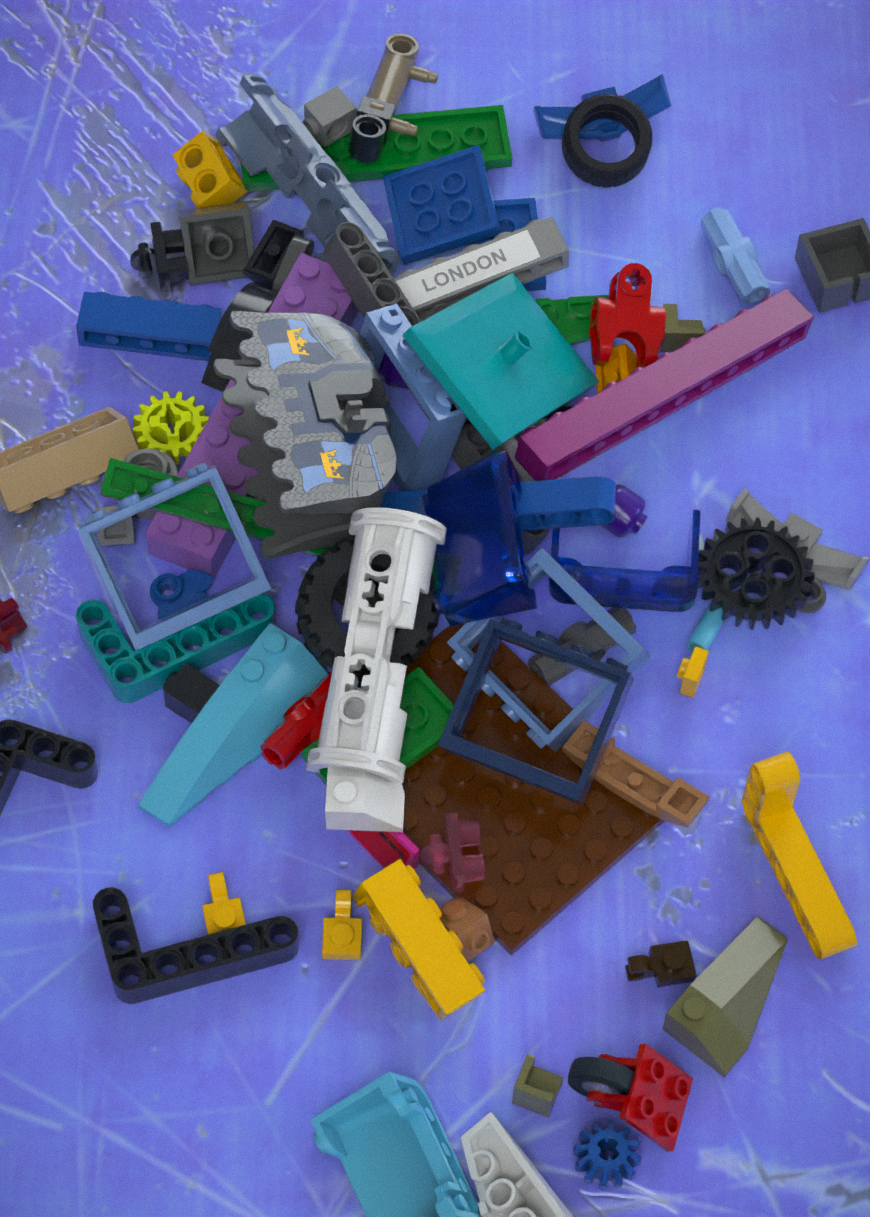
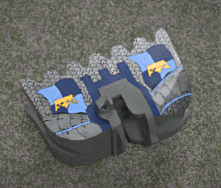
M232 311L229 319L233 328L238 331L248 332L252 338L243 340L239 345L238 353L244 359H216L213 367L219 377L231 379L235 383V386L228 387L223 391L222 401L228 407L238 408L243 413L231 420L229 429L235 436L247 438L251 443L239 449L237 459L243 466L252 467L258 471L257 475L249 477L245 483V490L253 497L263 498L266 501V505L257 507L253 513L255 524L260 527L270 528L274 532L273 536L267 537L262 541V556L265 559H270L301 551L332 547L336 542L345 538L348 541L355 540L356 535L349 534L352 513L363 508H380L395 474L397 461L394 445L390 438L391 423L384 410L385 407L390 405V401L385 392L380 374L376 371L374 355L369 343L352 327L331 316L315 313Z

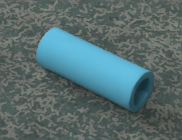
M711 602L686 643L687 648L692 652L695 646L708 650L725 620H721L722 608L710 611Z

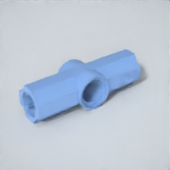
M718 207L710 210L701 218L700 225L713 248L714 261L718 271L723 276L728 275L742 303H747L750 306L760 303L762 299L770 294V286L757 264V254L753 242L748 236L742 237L728 209Z

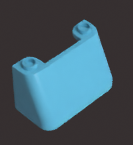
M388 1072L310 1119L316 1131L313 1133V1138L317 1147L324 1154L329 1153L336 1158H340L366 1217H482L478 1201L431 1101L422 1086L414 1079Z

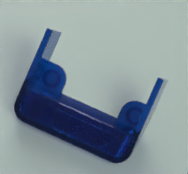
M693 510L688 535L687 566H669L662 571L583 566L573 558L558 557L560 528L551 529L550 556L602 607L684 612L694 605L698 587L700 510ZM548 576L549 593L556 601L563 604L578 605Z

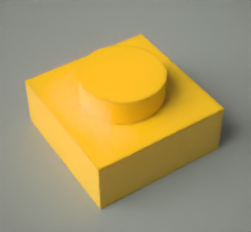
M695 646L691 658H683L677 674V678L682 680L680 694L694 698L706 668L708 650Z

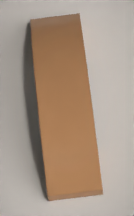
M585 720L562 747V751L581 769L584 767L599 730ZM613 737L609 740L594 778L610 791L645 812L686 828L691 825L710 800V796L677 777L673 782L615 746V739Z

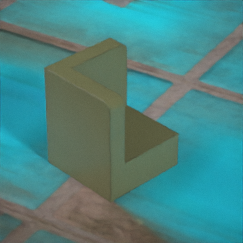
M663 304L666 311L665 334L661 342V352H674L681 348L690 338H699L706 334V329L703 328L701 320H678L677 304Z
M527 1054L514 1086L512 1104L549 1118L564 1077L535 1067V1056Z

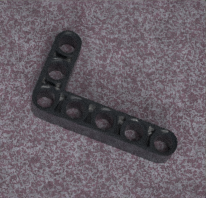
M7 719L0 721V771L3 772L0 776V816L21 770L79 789L87 788L97 780L98 768L94 750L88 744L16 720ZM10 739L18 740L17 743L12 746L2 745L5 741ZM47 750L53 752L50 756L45 758L37 756L42 751ZM77 762L88 763V765L82 769L72 768V766Z
M109 887L100 890L93 899L95 920L114 992L118 999L127 1004L147 1001L286 963L292 960L299 950L298 927L296 923L289 917L276 916L142 953L125 894L120 889ZM110 906H116L121 909L115 915L108 916L102 913ZM277 935H287L291 938L285 944H276L272 941ZM124 940L130 943L124 950L112 948L113 944L118 941ZM240 945H249L253 948L250 953L244 955L234 951ZM203 955H211L216 958L209 965H202L197 962ZM166 965H173L178 968L171 975L159 973V970ZM130 975L140 978L136 984L131 986L121 983L125 977Z

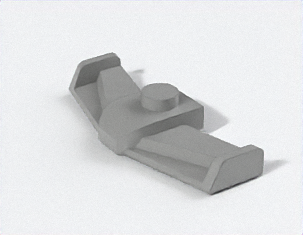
M745 488L735 500L727 515L726 521L731 522L736 528H739L741 518H745L749 526H754L756 517L760 518L762 527H767L771 520L775 522V531L779 532L783 527H788L786 537L789 539L798 535L800 538L797 548L803 546L809 548L806 558L813 559L814 563L810 571L815 572L814 579L850 590L868 564V557H859L817 544L822 536L823 529L794 513H791L785 523L782 524L755 500ZM777 555L772 556L769 561L777 557Z

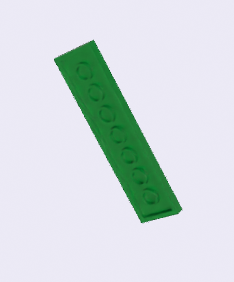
M503 105L394 115V118L416 125L418 127L417 134L415 136L403 135L391 131L386 145H383L381 157L370 163L359 162L350 156L348 147L351 133L326 147H323L315 138L349 182L383 179L385 175L477 145L480 146L483 153L486 169L512 167V153ZM240 162L243 184L248 192L280 189L266 170L251 176Z

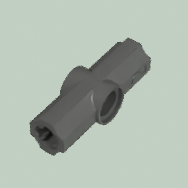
M617 604L607 610L630 635L636 633V625L633 622L632 615L625 607ZM591 620L588 623L579 621L568 627L561 634L556 644L570 649L572 644L584 647L593 652L591 658L600 661L606 654V651L617 643L594 620ZM540 654L534 655L528 661L530 669L544 681L546 686L552 685L576 670V668Z

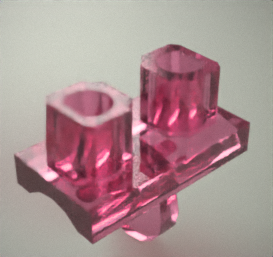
M457 812L445 813L446 844H442L441 835H431L430 845L424 847L420 852L421 860L426 864H433L435 874L444 873V863L449 862L452 892L464 891V883L485 879L483 854L462 856L461 847L480 845L479 821H458Z

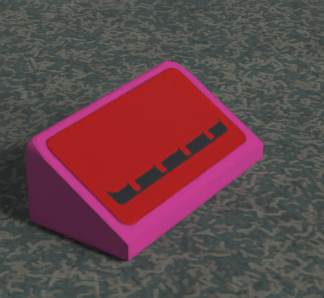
M349 830L350 835L383 868L401 859L405 866L410 865L413 869L419 866V848L403 832Z

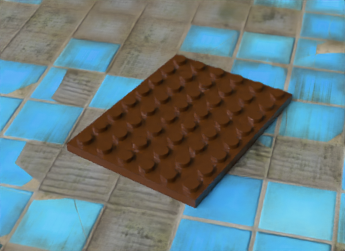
M469 610L433 638L421 655L406 668L405 677L420 667L455 705L468 671L465 672L452 659L451 656L455 651L447 642L474 615ZM480 641L471 649L474 654H476ZM502 641L500 642L489 669L552 731L573 709L548 685L546 686L544 681ZM482 689L480 690L462 734V739L577 784L582 769L562 751L564 744L556 752L547 744L541 749L526 734L530 727L522 719L515 723L500 708L505 702L497 693L490 697ZM439 746L406 769L402 783L405 793L403 833L419 848V864L453 898L463 897L485 912L488 916L494 939L511 956L665 822V820L649 814L624 800L595 779L592 782L584 805H580L444 751Z

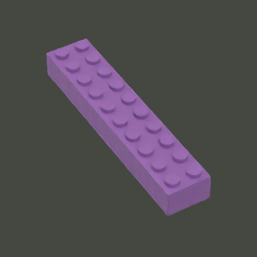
M300 253L268 313L322 314L331 316L351 326L359 309L329 263ZM230 379L226 388L235 386L234 381ZM222 396L220 397L177 477L186 478V470L206 462L207 467L216 466L227 491L255 499L245 490V483L249 477L257 475L258 471L255 468L243 466L237 459L239 449L251 443L247 438L235 436L229 429L231 420L243 414L240 409L228 407L222 401ZM210 481L203 483L205 485L212 486ZM161 512L156 513L145 533L149 554L188 570L203 571L211 575L213 580L236 539L232 532Z

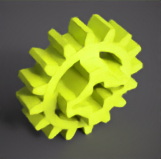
M165 391L161 400H158L153 395L150 396V406L140 404V415H134L133 436L137 440L138 449L160 450L173 458L175 465H179L180 457H188L209 416L205 414L204 405L196 407L195 397L192 396L185 401L183 400L182 392L178 391L175 398H170L168 392ZM169 423H172L174 434L171 433Z

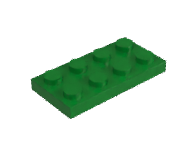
M420 667L405 677L400 702V709L407 713L399 762L403 763L406 769L438 747L454 707L453 703ZM319 739L301 751L302 759L306 763L308 762L309 750L318 747ZM322 768L320 772L314 773L327 786L328 768Z

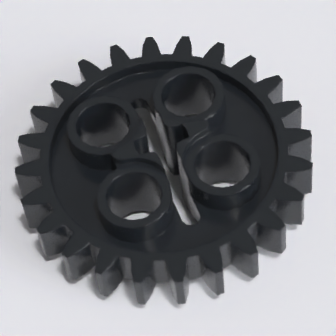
M757 517L754 526H749L745 518H741L739 528H736L731 522H727L725 533L715 529L714 540L706 538L704 550L699 551L697 560L699 563L696 564L695 574L699 575L696 587L704 588L701 599H712L710 611L722 608L721 620L724 621L731 615L735 616L736 627L742 623L743 619L748 620L750 630L754 629L756 621H761L764 628L769 629L771 619H774L779 625H783L785 614L794 618L797 607H805L806 597L811 595L813 588L811 584L815 577V572L810 571L814 561L813 559L806 558L809 548L807 546L797 548L800 538L798 535L788 539L786 537L788 527H783L779 532L775 531V522L773 520L769 522L767 527H762L760 518ZM757 548L760 549L762 553H753L749 549ZM777 555V557L769 561L772 556ZM722 569H733L736 573L728 574L722 571ZM774 573H784L787 578H779ZM741 585V587L737 591H731L738 588ZM755 593L758 594L761 598L753 599L747 596V594Z

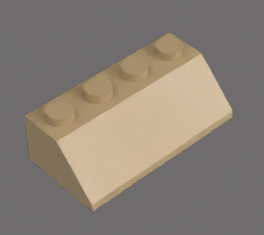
M109 406L0 451L1 505L8 512L21 513L35 506L34 502L42 498H58L68 492L67 488L78 483L80 485H88L101 478L100 474L106 472L110 458L121 461L129 453L139 450L127 418Z

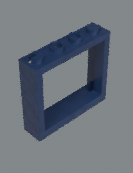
M502 618L501 622L490 619L438 746L444 751L584 805L633 684L634 677L630 672H627V665L619 663L615 659L607 658L604 663L591 658L593 652L584 647L572 644L571 648L567 649L557 645L558 639L545 632L537 631L534 636L521 631L523 625L516 621ZM501 640L617 684L577 784L461 738Z

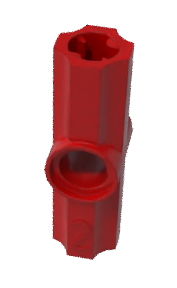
M332 672L328 673L308 695L301 697L287 709L283 715L284 721L260 745L262 756L270 765H274L280 770L286 768L307 745L319 739Z

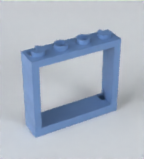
M398 304L366 312L359 334L370 345L374 355L376 371L378 372L386 352L430 419L418 449L392 407L389 405L384 408L391 423L390 438L397 458L393 479L401 491L438 489L466 420V415L402 336L412 325ZM451 404H454L457 410L451 412Z
M206 462L198 464L185 471L186 478L175 483L172 478L165 479L151 486L153 493L142 498L139 497L138 493L125 497L117 502L119 505L118 509L107 514L103 508L83 517L85 524L79 526L82 537L135 650H139L271 589L215 465L207 467ZM210 481L253 577L139 628L95 532Z
M543 548L447 642L455 651L451 656L452 659L467 672L475 656L471 649L482 639L489 620L492 619L499 622L547 574L628 654L620 662L628 666L627 672L633 675L651 657ZM490 669L481 689L490 697L497 693L505 702L500 708L515 723L522 719L530 727L526 734L541 749L547 744L556 752L572 736L584 720L587 721L613 695L617 684L603 679L552 731Z

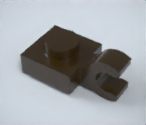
M688 940L650 946V957L645 955L628 957V965H625L628 981L655 977L657 988L693 982L697 977Z

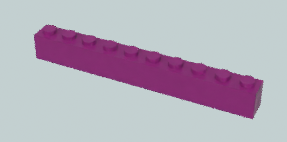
M788 289L775 296L770 294L757 306L749 310L747 308L741 310L733 319L724 324L718 323L714 325L708 333L701 337L690 338L681 348L674 352L663 353L654 363L647 367L641 366L636 368L629 377L620 382L613 381L600 393L591 398L589 396L582 398L573 408L564 413L561 411L555 413L546 423L537 428L530 427L526 429L518 439L519 443L514 458L534 481L556 480L802 341L808 334L814 316Z

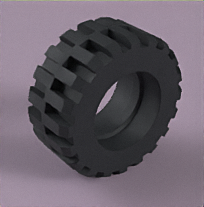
M346 538L336 542L331 549L328 550L326 548L318 555L316 561L311 564L301 582L298 598L295 603V613L298 616L296 625L298 633L302 634L305 639L303 645L310 653L313 652L318 657L319 664L325 669L327 666L333 669L335 657H345L344 650L347 634L339 627L334 618L333 600L338 588L348 580L355 540L348 541ZM387 554L375 556L371 563L372 570L376 572L386 571L391 565V557ZM431 574L428 594H423L421 591L419 593L413 630L395 629L390 656L391 663H400L408 667L421 655L434 636L433 632L438 625L440 616L437 614L440 597L433 587L436 583L433 574ZM365 664L361 666L360 670H354L353 672L358 681H362L364 675H370L371 673Z

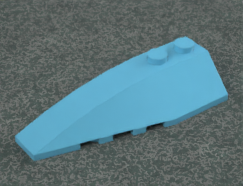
M270 623L202 708L158 772L138 807L167 827L172 826L206 799V795L220 784L222 786L235 777L234 773L247 763H253L261 757L262 750L260 745L284 721L283 715L287 709L301 697L308 695L328 673L299 640Z

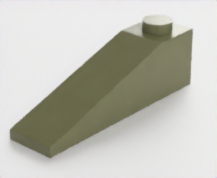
M757 916L690 984L666 1013L662 1030L725 1078L749 1048L788 939Z

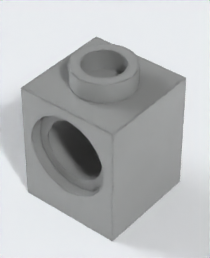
M336 86L304 104L305 120H303V124L312 136L323 147H326L351 133L352 123L357 115V107Z

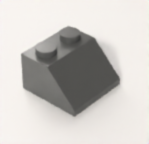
M246 202L178 211L190 285L247 277L243 274V270L254 253V243L249 207Z

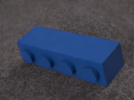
M84 292L76 324L79 346L209 361L211 352L208 349L222 319V308H214L206 304L199 306L182 304L173 300H149L140 296H117L106 292Z

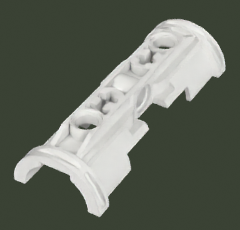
M363 508L352 513L349 534L356 536L341 620L342 622H349L344 650L345 657L337 656L334 659L318 747L309 750L308 762L306 764L307 771L320 772L322 768L336 766L364 770L365 772L382 776L391 782L403 783L406 766L399 762L407 713L400 709V702L407 666L400 663H391L390 656L395 628L413 630L420 591L423 594H428L436 545H444L447 528L440 522L421 514L392 508ZM379 554H387L391 557V565L384 572H376L371 568L372 560ZM370 578L379 582L378 592L384 599L383 601L376 602L375 607H371L370 603L366 600L367 597H373L376 586L372 580L369 581ZM363 664L371 672L370 675L363 676L361 683L362 689L368 691L367 695L356 691L359 681L356 675L353 674L354 670H360ZM354 700L363 701L366 706L364 714L358 719L347 718L345 715L346 706Z

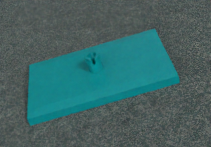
M513 273L415 324L402 334L493 450L592 389L599 382Z

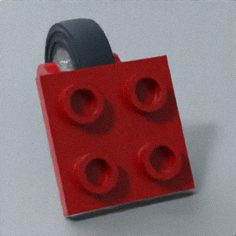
M647 1044L639 1045L636 1058H622L600 1054L598 1058L579 1057L573 1061L568 1074V1084L573 1090L587 1097L586 1101H594L593 1106L620 1111L619 1118L664 1150L674 1151L690 1094L692 1077Z

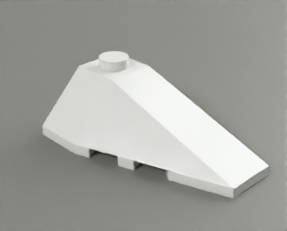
M362 688L356 690L366 695L368 694V691H364ZM360 700L351 701L345 709L346 717L349 719L360 718L365 712V703ZM336 766L328 767L325 804L326 829L403 832L405 793L402 783L391 782L382 776L365 772L364 770Z
M492 1112L488 1113L460 1137L470 1176L475 1182L480 1201L478 1207L482 1217H573Z

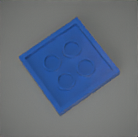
M479 145L383 176L399 255L404 265L501 233L485 161Z

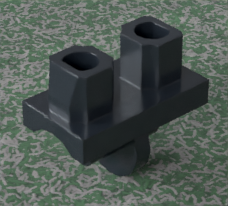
M161 222L150 223L153 249L149 248L147 243H140L138 250L130 256L131 266L135 270L142 271L143 276H151L153 274L152 269L157 267L161 293L171 292L170 282L189 279L185 256L169 259L166 257V254L184 252L181 229L162 231Z

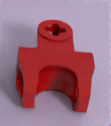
M630 263L625 265L610 280L608 298L595 297L592 303L588 334L591 342L593 365L604 366L605 363L609 362L615 338L628 340L634 346L637 355V368L641 366L645 368L657 360L659 348L665 334L666 311L664 307L650 305L652 275L642 264Z

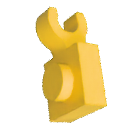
M223 872L208 875L213 903L202 905L207 934L246 925L240 897L228 899Z
M336 889L335 918H323L322 959L361 960L362 919L351 918V890Z

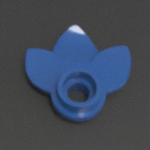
M188 570L179 576L171 573L159 575L150 586L151 600L158 606V619L209 597L205 591L212 585L213 577L200 570ZM166 590H172L175 592L174 594L169 596L162 595V593Z

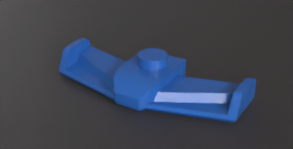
M663 74L622 96L636 103L644 111L648 119L672 106ZM614 86L583 94L581 98L584 101L598 94L614 95L617 93ZM535 106L534 114L541 137L543 139H562L566 121L575 107ZM597 119L589 122L580 130L579 139H598L604 142L619 138L628 129L621 123L611 119Z

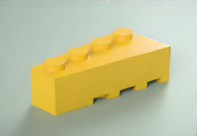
M401 859L363 881L351 898L358 908L363 905L368 907L371 917L369 923L378 935L389 936L391 939L389 944L392 955L403 968H412L415 972L411 975L413 984L439 1020L442 1021L479 997L485 991L482 986L485 980L478 967L474 963L468 964L460 952L463 950V945L458 936L452 930L447 932L440 921L442 913L438 905L431 897L425 898L418 887L421 885V881L415 870L410 865L405 866Z

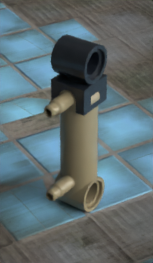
M398 33L389 36L386 40L384 54L367 95L363 96L356 118L352 123L348 152L352 158L359 162L370 163L378 160L381 157L383 145H386L391 131L403 135L415 136L417 134L418 127L416 125L394 118L409 78L435 84L438 80V74L431 72L429 69L415 66L418 43L412 36Z

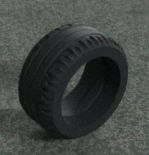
M598 94L579 103L570 113L562 136L563 156L570 170L578 178H581L582 181L597 187H616L632 180L645 166L652 146V129L644 111L636 103H633L632 100L617 94ZM597 119L617 121L624 125L631 133L635 143L634 152L626 159L615 163L595 160L582 148L579 141L580 130L589 122Z

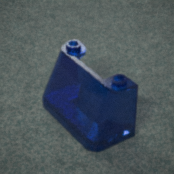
M507 450L492 453L428 487V494L423 495L426 515L447 528L444 545H436L435 561L439 591L434 592V603L437 613H444L450 626L537 608L535 590L530 589L527 584L529 583L528 574H530L524 557L517 503L520 502V495L522 494L521 479Z

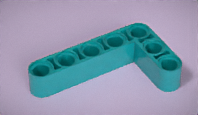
M259 594L135 651L131 649L108 607L103 602L92 599L84 601L76 610V621L80 638L113 696L123 703H132L162 689L169 675L173 672L178 673L185 663L199 671L253 645L270 623L275 625V608L269 596ZM255 614L266 615L264 618L254 619L251 617ZM92 620H99V621H101V622H100L99 624H97V625H88V624H87L89 621H92ZM225 629L234 631L228 635L219 634L221 630ZM191 645H198L201 647L195 651L186 650V648ZM110 648L118 650L113 654L103 653L106 649ZM158 661H165L168 663L162 667L153 666V664ZM125 677H132L135 679L129 683L119 682L121 679Z

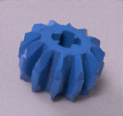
M613 1120L608 1122L606 1130H603L601 1125L595 1122L591 1127L592 1134L581 1131L578 1138L581 1144L575 1145L573 1148V1155L579 1158L575 1162V1170L578 1172L587 1171L584 1177L586 1184L592 1183L595 1178L599 1179V1189L601 1191L606 1189L608 1181H611L613 1186L619 1189L623 1185V1178L633 1180L636 1174L633 1167L639 1166L641 1163V1156L635 1153L639 1149L638 1139L627 1140L630 1133L628 1126L622 1128L619 1133L614 1131L615 1122ZM606 1150L614 1153L613 1160H611L610 1156H608V1160L600 1158L601 1151H603L604 1155Z

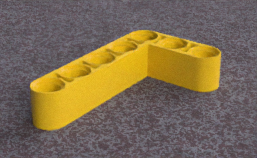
M785 751L750 765L742 796V804L754 834L813 953L819 960L857 946V939L854 928L793 808L800 784V773L791 753Z

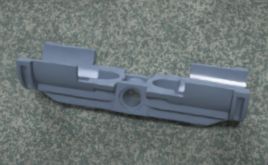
M258 74L243 75L239 84L252 99V107L234 121L219 127L215 135L223 147L229 146L251 176L266 170L287 198L296 191L311 211L306 224L324 248L339 224L342 222L355 223L364 231L393 276L399 264V254L389 243L384 228L351 187L350 182L331 157L321 148L295 112L279 101L265 79ZM324 252L314 257L329 263Z

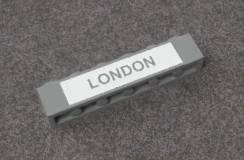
M553 217L544 220L537 219L511 233H500L488 242L480 245H469L461 252L452 256L436 258L429 265L419 269L405 270L394 279L420 320L423 321L511 273L523 285L569 267V249Z

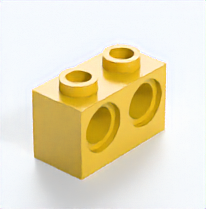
M201 131L172 154L178 165L176 173L186 185H189L192 190L190 198L198 208L234 203L248 192L221 143L205 131Z

